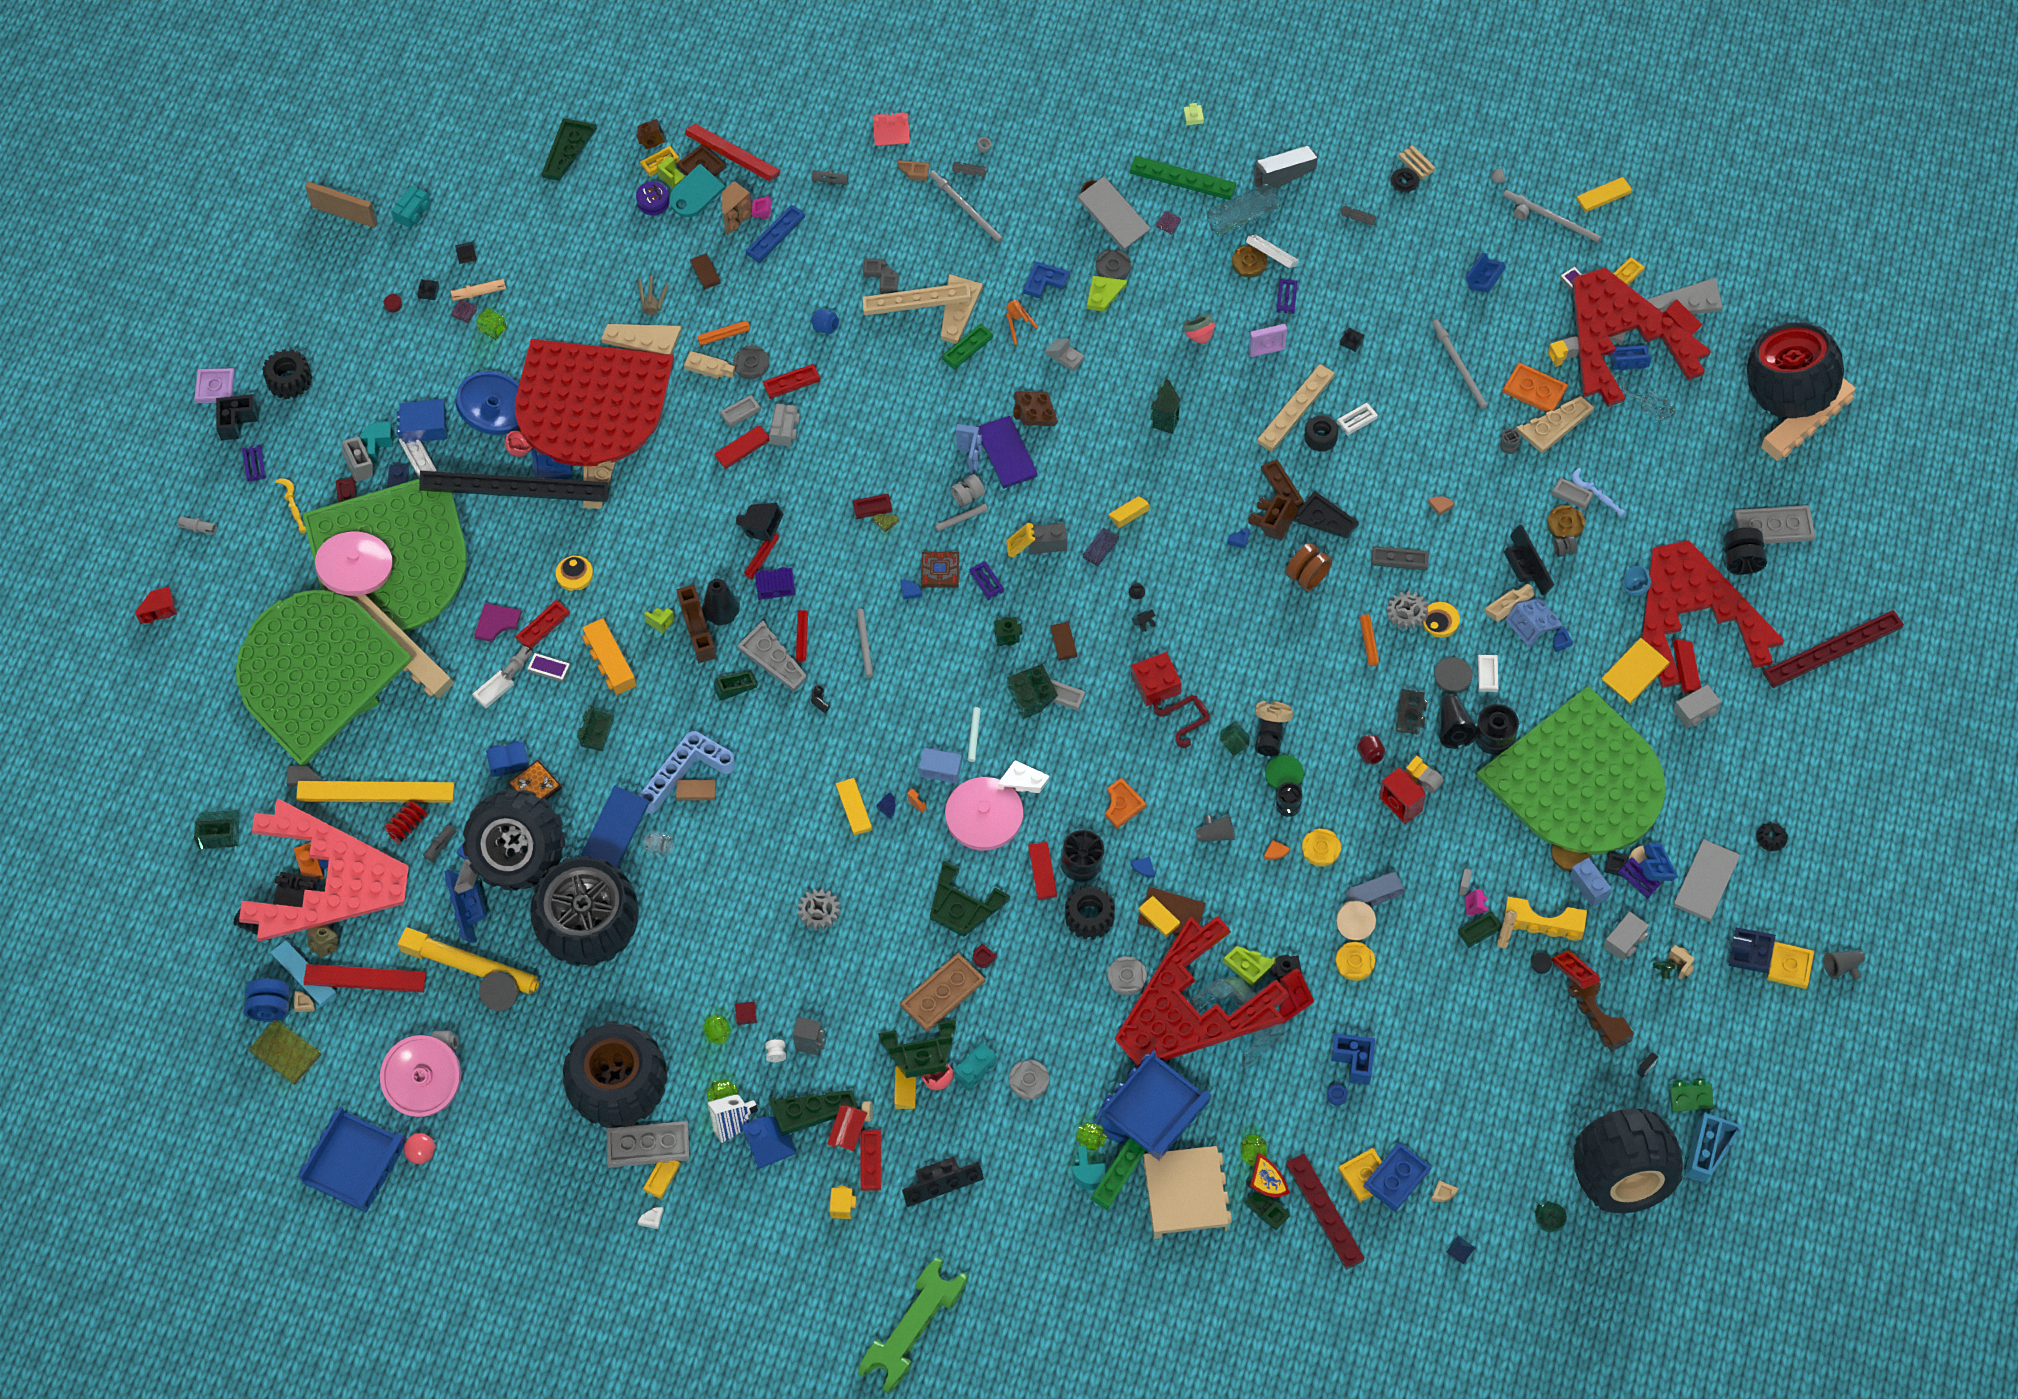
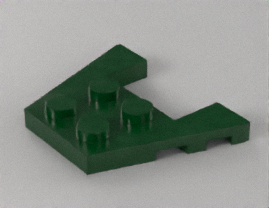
M943 861L930 912V919L965 937L1010 900V895L994 888L985 903L951 887L959 873V868Z
M950 1020L938 1023L940 1038L899 1045L897 1033L894 1030L878 1033L879 1041L906 1078L944 1072L948 1066L956 1031V1021Z

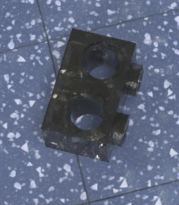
M1402 689L1396 732L1419 735L1420 728H1424L1425 717L1422 716V711L1427 709L1428 700L1424 699L1425 692ZM1410 702H1415L1417 705H1411ZM1408 719H1413L1415 722H1409Z

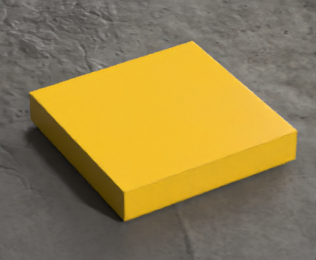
M1774 942L1767 980L1807 989L1814 951Z
M1373 1148L1338 1167V1171L1359 1203L1373 1196L1363 1185L1382 1163Z

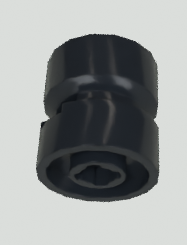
M1272 721L1260 723L1259 737L1255 746L1257 753L1269 757L1280 754L1281 740L1284 732L1283 725Z
M1287 782L1282 784L1277 791L1276 808L1285 817L1295 816L1301 809L1302 790L1297 784Z

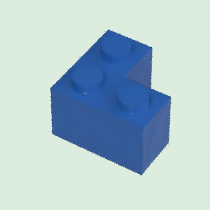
M1335 1033L1331 1061L1351 1064L1350 1083L1370 1085L1375 1038Z

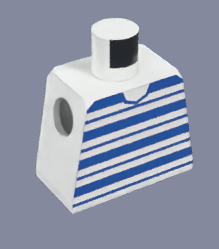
M739 1095L708 1102L713 1131L721 1143L742 1132V1125L749 1122L748 1115L758 1111L754 1100L744 1103Z

